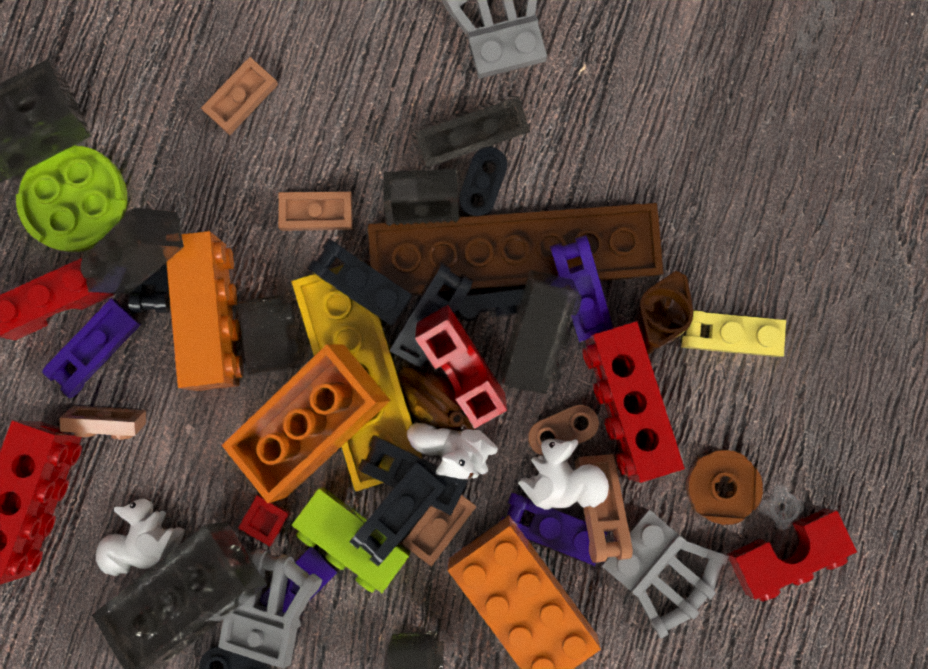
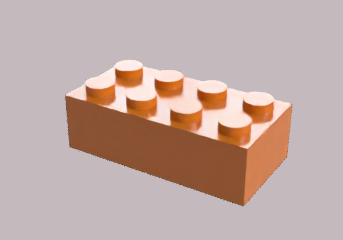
M210 231L164 236L178 388L203 391L240 386L239 378L244 377V364L241 355L237 356L236 341H240L241 332L239 321L233 319L232 305H237V291L235 284H230L229 270L234 268L232 250L227 248V245Z
M326 344L222 444V447L267 503L287 498L391 400L344 344Z
M510 515L449 558L447 571L520 669H574L601 650L597 633Z

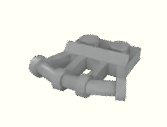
M442 0L447 11L467 36L478 79L546 62L547 54L539 29L538 18L535 14L537 0H528L526 16L517 18L513 1L501 0L507 21L493 24L487 0H476L483 27L475 28L460 8L469 0Z
M646 509L629 529L633 549L631 559L618 560L616 557H607L606 562H602L600 565L637 596L655 632L662 639L669 635L668 630L690 618L694 620L700 613L697 610L707 598L710 600L716 594L714 589L722 564H727L729 556L686 541L650 509ZM680 549L708 559L702 580L674 557ZM667 564L695 587L686 600L658 577ZM653 584L675 603L678 608L659 617L646 593V589Z
M259 548L255 552L239 554L237 551L224 553L222 556V570L227 602L218 648L282 669L290 666L297 628L301 626L299 616L310 598L321 586L322 579L316 574L309 575L294 563L293 557L283 554L279 557L273 556L270 550ZM250 568L245 600H243L239 572L241 569ZM270 570L273 571V577L266 607L260 605L265 572ZM289 578L300 589L285 613L282 612Z

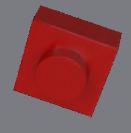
M257 495L238 528L270 547L275 542L291 513L273 502L267 503L261 495Z

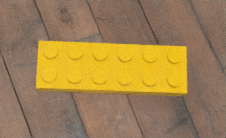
M343 265L329 270L337 275ZM315 274L293 280L291 282L313 355L315 356L326 344H344L391 400L342 446L355 492L382 484L383 482L357 469L361 460H366L371 450L369 443L373 435L418 457L423 458L422 453L412 447L407 437V430L413 423L391 352L389 351L381 320ZM385 454L379 466L389 471L395 458Z

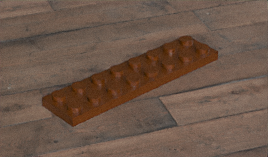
M657 203L368 224L371 267L412 295H420L439 262L451 267L450 271L458 276L464 274L473 279L469 291L561 284L550 246L561 243L562 246L576 242L575 238L583 235L587 236L600 281L661 277L664 275ZM580 256L566 260L568 268L582 265ZM443 284L438 293L452 292V289Z

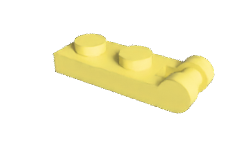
M693 311V320L690 327L686 330V336H682L681 348L783 357L786 320ZM701 325L710 326L709 338L700 337Z

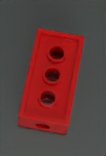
M636 321L592 335L585 341L586 348L582 349V355L587 369H594L597 383L593 384L594 393L599 405L605 404L609 418L604 419V424L610 440L615 439L617 441L620 453L615 454V458L621 475H627L629 480L642 483L684 470L685 467L638 322ZM613 360H617L622 364L624 370L622 377L617 376L613 372ZM626 395H629L634 400L635 407L632 413H629L624 407ZM640 430L646 437L645 445L641 449L636 444V435Z
M11 421L0 450V585L31 575V573L36 571L42 560L43 552L40 551L44 538L51 533L55 525L56 516L53 513L58 501L64 498L68 490L69 481L66 478L71 466L77 463L82 451V446L79 445L82 437L75 436L73 432H60L59 427L42 421Z

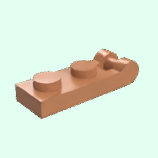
M614 454L578 457L574 461L576 469L586 464L597 466L604 472L609 484L608 495L603 503L594 508L591 506L583 507L590 541L589 555L592 562H606L607 557H616L618 560L631 559L633 549ZM613 531L614 542H606L604 532Z

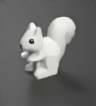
M414 423L407 430L408 440L415 450L429 456L439 455L442 458V462L436 470L437 475L457 479L477 478L478 473L486 474L488 472L485 461L488 455L496 454L498 450L497 446L480 430L455 431L446 428L437 429L425 423Z
M547 439L541 445L543 455L531 459L539 474L533 475L531 478H522L518 484L536 506L546 510L552 507L566 508L578 501L584 508L588 506L594 508L606 499L609 484L604 472L599 467L586 464L573 470L568 463L569 457L579 443L577 439L572 441Z
M141 498L124 507L117 506L114 508L115 513L131 525L128 535L109 534L100 541L96 550V562L101 571L112 576L127 574L131 566L147 569L168 563L174 557L185 529L178 527L165 530L162 528L166 512L155 511L153 513L152 501L147 498Z

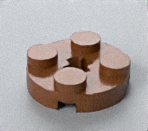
M715 450L698 457L693 462V466L689 470L686 479V493L691 507L706 520L717 524L732 525L743 521L745 517L750 515L752 510H756L762 499L763 482L757 468H754L753 464L743 454L731 450ZM726 476L729 478L727 482L733 483V491H727L726 497L721 498L718 495L719 491H715V483L720 482L721 477Z

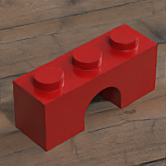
M84 256L1 294L0 337L16 341L48 326L46 319L57 313L70 309L83 310L114 296L101 264Z
M449 305L416 323V341L434 368L437 369L441 366L454 388L455 400L474 428L507 411L504 390Z
M824 508L792 523L798 535L799 544L796 552L787 559L780 560L774 553L770 542L762 539H757L727 553L745 595L754 600L767 601L777 597L781 593L780 588L791 583L797 586L809 582L815 577L813 573L825 567L827 570H831L848 562L847 557L857 553V550L838 511Z

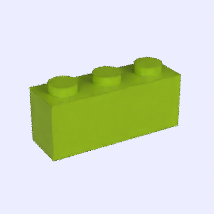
M321 487L316 491L292 524L298 530L296 536L303 543L312 548L317 544L328 553L325 558L340 570H344L345 567L349 568L358 575L355 579L356 582L371 593L375 589L383 593L411 554L409 550L398 543L380 566H376L369 560L371 555L361 547L356 549L349 543L367 519L325 487ZM376 528L370 534L380 544L387 539Z

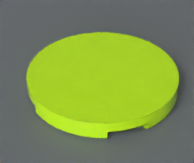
M74 144L59 145L42 152L26 167L27 171L21 181L19 193L16 194V207L24 228L37 241L55 250L81 252L104 243L120 226L127 208V188L119 169L102 153Z

